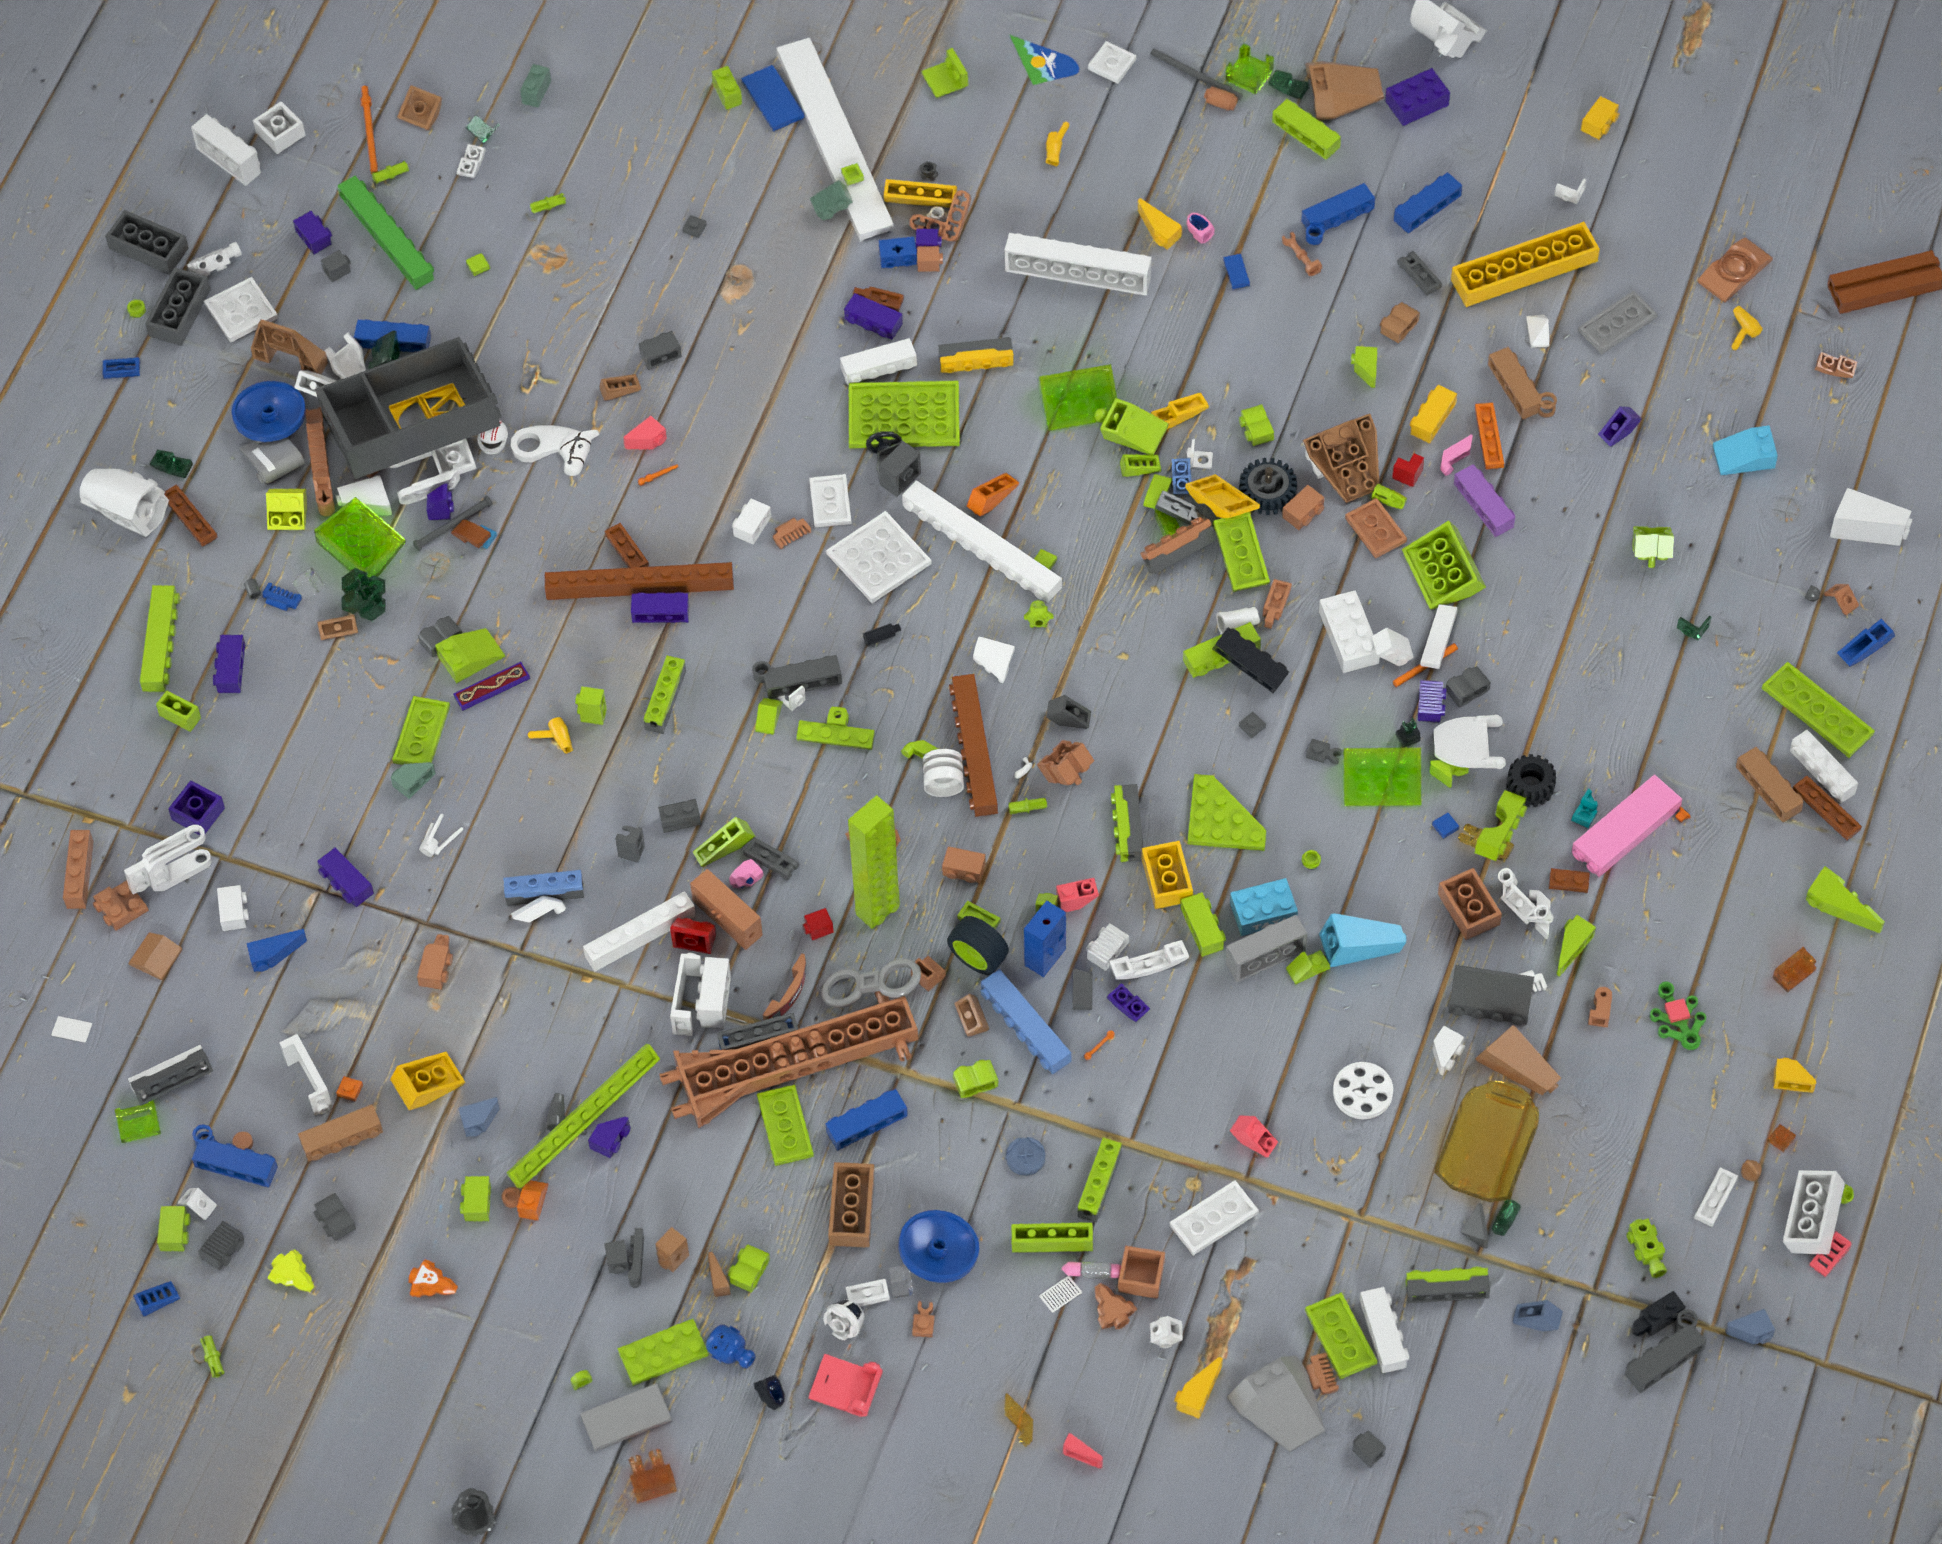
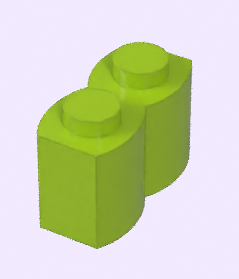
M1262 404L1241 410L1239 423L1241 427H1245L1247 442L1250 441L1252 446L1274 440V431Z
M978 1060L972 1066H959L953 1071V1080L961 1098L970 1097L979 1092H985L998 1087V1078L991 1060Z
M747 1244L745 1249L742 1248L737 1256L739 1261L736 1265L731 1266L728 1276L730 1284L752 1293L768 1266L770 1254Z

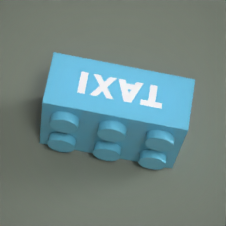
M1286 878L1230 892V906L1241 937L1261 931L1269 924L1274 925L1294 915L1298 916V910Z

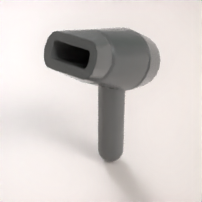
M555 1093L547 1115V1129L549 1131H552L566 1118L564 1095L561 1093ZM585 1129L580 1135H585L587 1130Z

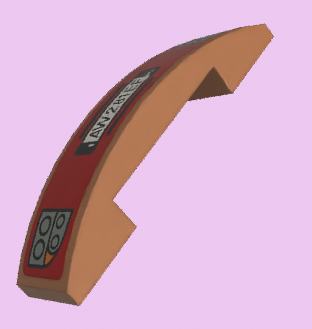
M801 953L792 968L794 980L780 1002L772 999L763 1014V1020L784 1015L799 997L806 977L805 954Z

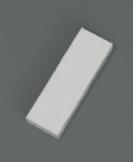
M1720 1167L1694 1219L1713 1227L1738 1179V1175Z

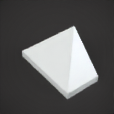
M1545 315L1526 316L1531 348L1549 347L1548 318Z

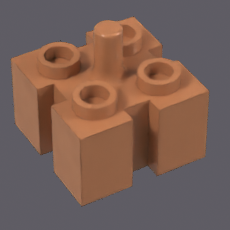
M1062 740L1052 749L1053 752L1050 755H1046L1037 764L1048 782L1063 785L1075 783L1079 785L1082 783V779L1078 773L1087 771L1095 760L1083 743L1074 742L1072 744L1071 741Z

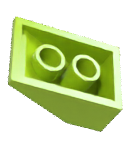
M486 628L453 635L435 645L438 658L456 684L505 657V654Z

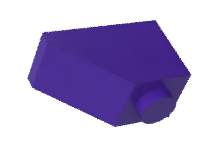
M1620 406L1598 435L1612 447L1631 434L1642 418L1631 407Z

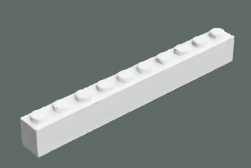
M917 480L902 495L903 506L906 510L914 512L921 520L932 524L937 531H942L949 539L960 543L965 550L975 553L980 560H985L992 568L1003 572L1008 579L1015 580L1023 589L1034 593L1038 599H1043L1048 603L1062 588V578Z

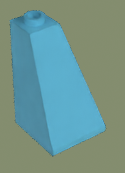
M1335 913L1329 916L1319 933L1330 967L1398 953L1406 944V935L1403 933L1401 925Z

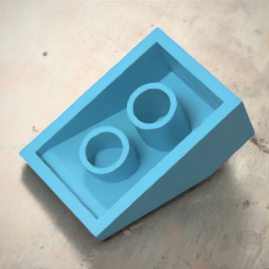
M1770 425L1749 428L1713 443L1720 475L1773 469L1776 466L1778 455Z

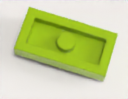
M968 900L957 915V919L960 921L965 916L977 917L991 925L994 929L1001 922L1000 917Z

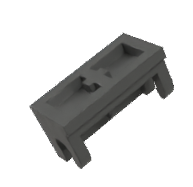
M623 826L622 829L629 831L630 834L627 836L623 834L616 835L618 857L638 863L645 848L642 828L638 827L637 829L631 826Z

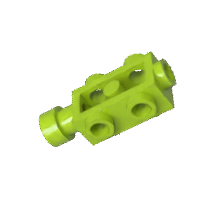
M1649 1218L1633 1221L1629 1224V1230L1626 1235L1629 1243H1634L1635 1245L1634 1254L1636 1260L1642 1261L1643 1266L1649 1264L1652 1278L1662 1277L1667 1273L1664 1263L1660 1261L1663 1260L1665 1248L1663 1243L1657 1239L1658 1234L1655 1225H1651Z

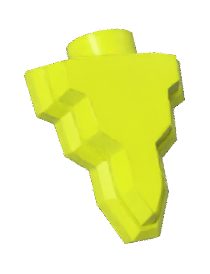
M296 1249L286 1255L279 1254L272 1261L271 1266L273 1269L268 1279L273 1283H281L286 1287L293 1285L297 1289L307 1292L314 1288L311 1276L306 1272V1265L302 1261L303 1257Z

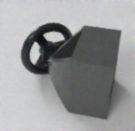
M890 431L874 433L866 440L867 449L877 454V472L880 486L898 497L921 474L920 452L905 443L900 435ZM883 437H892L894 439L889 440L884 439ZM873 440L878 441L879 445L876 448L871 445Z

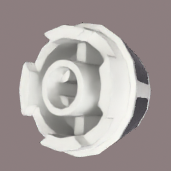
M845 1299L827 1308V1312L823 1317L824 1324H829L833 1330L832 1335L838 1339L846 1340L859 1334L864 1321V1313L858 1304L852 1300Z

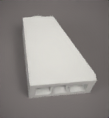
M380 475L337 488L339 495L336 496L338 506L343 507L344 513L392 515L390 503Z

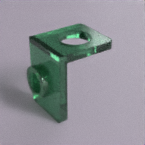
M475 115L466 126V129L485 143L500 124L497 123L491 128Z
M1708 616L1700 628L1680 617L1677 629L1686 636L1699 641L1710 627L1712 617Z

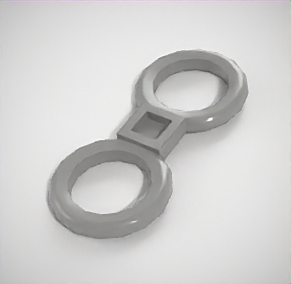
M905 958L889 962L880 972L878 970L860 974L852 969L837 971L823 983L821 989L822 1000L827 1006L832 1008H845L853 1005L865 993L880 991L883 995L890 998L905 996L919 984L921 978L920 967L915 961ZM900 967L912 970V978L905 986L898 989L886 987V977L893 970ZM844 978L856 980V989L847 998L836 1000L830 997V989L837 981Z

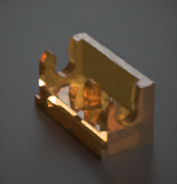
M1802 947L1775 969L1773 979L1788 993L1816 971L1817 967L1814 965L1816 960Z

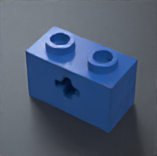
M914 236L878 240L881 268L917 265Z

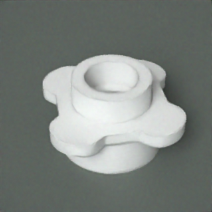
M936 206L930 210L926 217L943 221L947 219L948 214L944 212L943 208Z

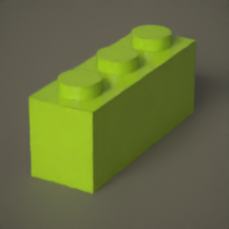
M1203 892L1181 899L1180 909L1201 956L1224 950L1226 937L1223 930L1220 931L1217 926L1219 922L1216 914H1212L1210 910L1212 909L1210 900L1208 898L1205 899Z

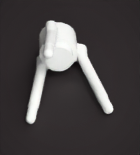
M440 814L435 825L434 823L430 824L425 838L420 845L419 850L428 857H432L433 854L439 855L440 851L463 831L462 827L459 828L438 847V841L433 837L441 823L443 814Z

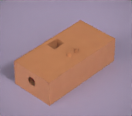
M706 869L690 883L693 902L745 950L763 936L761 917L711 871Z

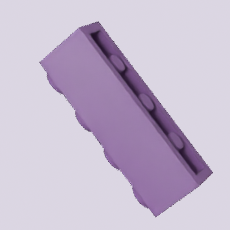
M1473 464L1455 474L1454 485L1495 537L1514 528L1516 518L1514 512L1508 509L1504 499L1497 495L1493 485L1486 481L1480 469H1477Z

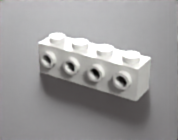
M908 338L841 357L840 365L846 383L849 385V383H860L861 381L875 379L885 374H893L896 371L910 369L917 366V356L911 340Z
M1808 730L1792 740L1790 752L1840 804L1855 795L1858 782Z
M1384 1287L1360 1292L1359 1301L1382 1374L1406 1368L1409 1354L1407 1348L1402 1346L1403 1334L1401 1330H1397L1396 1323H1398L1396 1312H1392L1390 1307L1392 1305L1390 1294L1386 1293Z

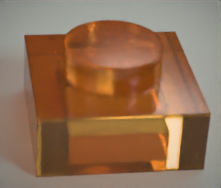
M1779 1124L1767 1141L1784 1153L1795 1140L1796 1135Z

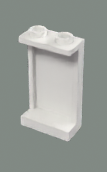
M298 1034L279 1042L287 1066L299 1061L315 1090L314 1093L308 1095L314 1115L324 1114L329 1111L333 1106L328 1089Z

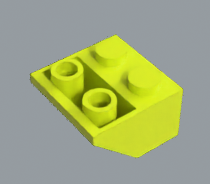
M269 489L266 493L267 530H305L307 514L306 489Z

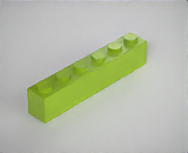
M152 585L140 675V685L143 692H165L166 685H169L170 682L168 668L172 666L170 652L174 650V643L172 641V636L176 634L174 620L178 619L176 604L180 603V594L176 592L175 586Z

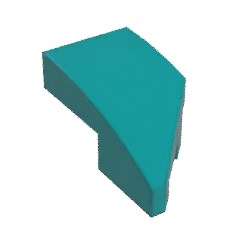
M1588 788L1571 821L1588 829L1598 812V803L1594 801L1591 789Z

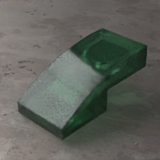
M1275 70L1268 81V84L1276 90L1301 100L1309 89L1308 82L1293 79L1291 73Z

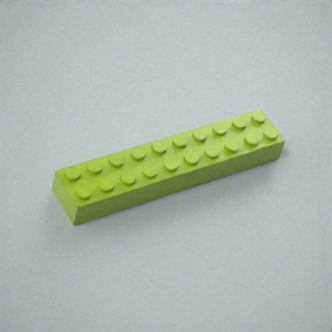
M878 795L848 819L855 912L871 929L876 925H881L890 913L896 912L900 906L894 809Z

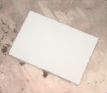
M846 474L809 478L814 527L852 524Z

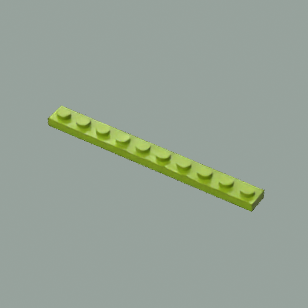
M645 1044L506 1172L517 1188L521 1189L660 1060L650 1044Z

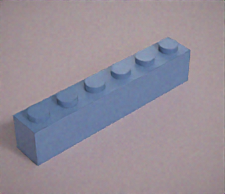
M1000 969L981 981L980 993L985 1000L989 999L995 1012L1004 1017L1006 1025L1016 1031L1018 1039L1028 1045L1030 1053L1040 1059V1064L1045 1070H1049L1053 1075L1071 1062V1052Z

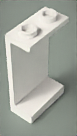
M695 953L681 954L670 1014L672 1031L676 1035L693 1036L694 1029L691 1011H683L681 1007L687 976L702 977L700 976L701 956Z

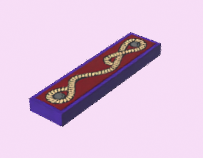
M519 662L455 692L453 695L461 710L464 711L529 680L530 676L522 662Z

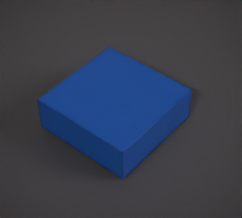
M1449 813L1432 821L1433 827L1443 839L1459 830V825Z

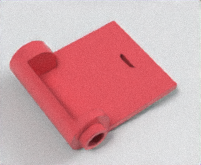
M824 1354L808 1399L857 1416L866 1417L883 1370L875 1362L865 1363L861 1367Z

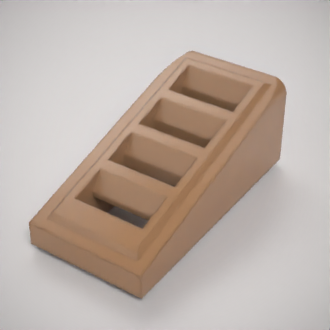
M636 374L601 379L599 389L604 401L639 391L641 386Z
M708 1252L714 1296L730 1295V1285L713 1252Z

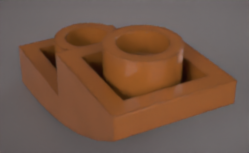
M464 519L451 531L452 535L464 543L468 541L478 549L491 537L489 531Z

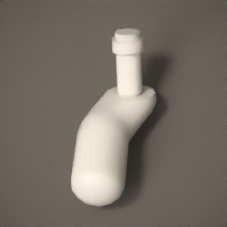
M1026 757L1023 758L1026 765L1014 773V777L1017 779L1024 776L1032 768V763H1029Z

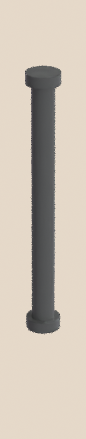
M488 496L483 497L484 500L420 540L413 541V545L420 551L424 545L455 527L463 519L466 520L483 508L492 506L491 499Z

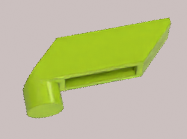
M925 740L907 743L901 750V753L907 758H910L914 753L923 759L926 753L938 748Z

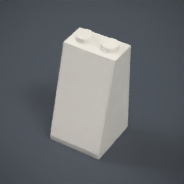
M1847 488L1834 517L1830 537L1900 546L1902 540H1906L1910 532L1909 528L1913 520L1910 518L1911 511Z

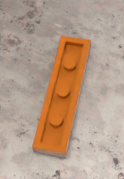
M1494 403L1475 404V414L1485 469L1504 468Z

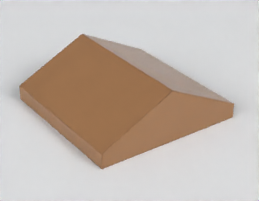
M410 85L397 118L430 130L439 116L442 97Z
M149 932L128 964L163 980L183 949L164 935Z

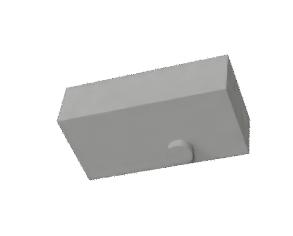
M1297 915L1274 925L1269 924L1263 930L1227 945L1226 966L1236 983L1293 958L1303 951L1306 952L1307 931Z

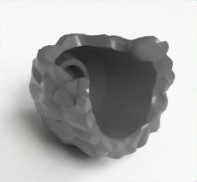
M469 1488L459 1494L451 1509L453 1514L451 1521L453 1526H455V1530L472 1536L482 1535L485 1531H492L496 1524V1517L494 1515V1507L490 1504L487 1494L474 1488Z

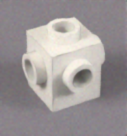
M1166 1316L1150 1323L1151 1343L1157 1344L1161 1348H1169L1173 1344L1182 1341V1321Z

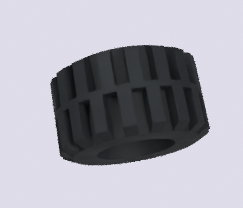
M1529 754V757L1523 755L1521 759H1515L1508 770L1506 784L1508 791L1525 797V806L1530 807V805L1538 807L1539 803L1541 805L1545 804L1546 800L1549 801L1554 793L1556 770H1553L1554 766L1552 763L1548 764V759H1541L1540 755H1537V757H1533V754ZM1525 777H1535L1541 783L1530 785L1522 779Z

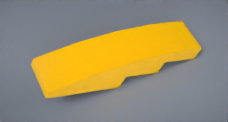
M1200 392L1170 401L1167 407L1151 411V414L1169 424L1167 429H1170L1208 409L1209 405Z

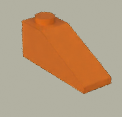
M1005 472L974 488L966 507L972 510L973 513L982 516L992 511L1020 482Z

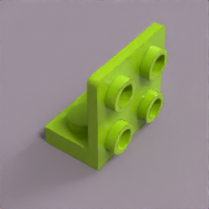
M953 48L946 50L945 62L922 71L924 79L936 98L968 86V72Z

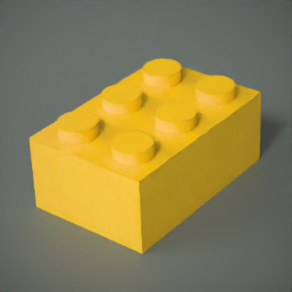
M1180 841L1142 848L1141 860L1155 909L1178 905L1181 903V899L1193 895V888Z

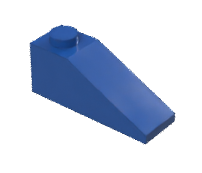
M304 929L247 943L253 971L263 972L268 970V968L274 967L307 942Z

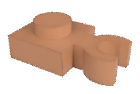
M919 1301L917 1305L919 1314H914L912 1336L933 1338L935 1317L930 1315L933 1312V1303H929L928 1309H923L922 1301Z

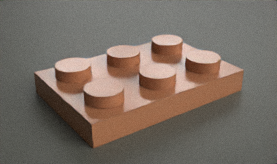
M1377 498L1345 514V519L1375 559L1407 542V537Z

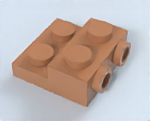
M127 880L113 889L109 886L93 896L95 902L92 904L98 913H103V920L108 927L112 925L115 931L149 911L138 893L132 894Z

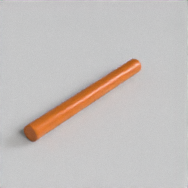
M1455 643L1445 649L1443 658L1458 650ZM1421 664L1417 665L1393 680L1394 686H1400L1429 667L1421 666Z

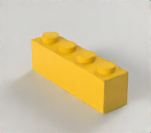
M885 179L884 202L950 208L954 195L957 192V186Z

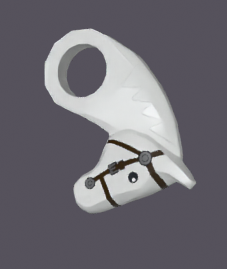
M536 425L520 429L511 438V451L516 459L532 463L550 454L559 452L565 462L564 473L576 476L581 472L590 450L591 439L598 436L599 432L598 430L581 432L572 428L555 425ZM526 438H534L540 443L539 447L532 452H524L518 446Z

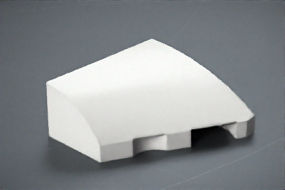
M978 637L973 660L979 665L984 666L989 674H994L998 681L1004 684L1015 646Z

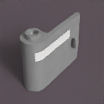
M287 437L272 442L253 440L239 448L257 469L256 477L258 481L265 485L305 464L301 453Z

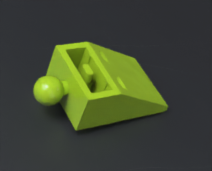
M1115 398L1109 412L1104 408H1100L1094 414L1095 420L1103 423L1100 430L1104 439L1152 456L1169 426L1167 422L1132 403Z

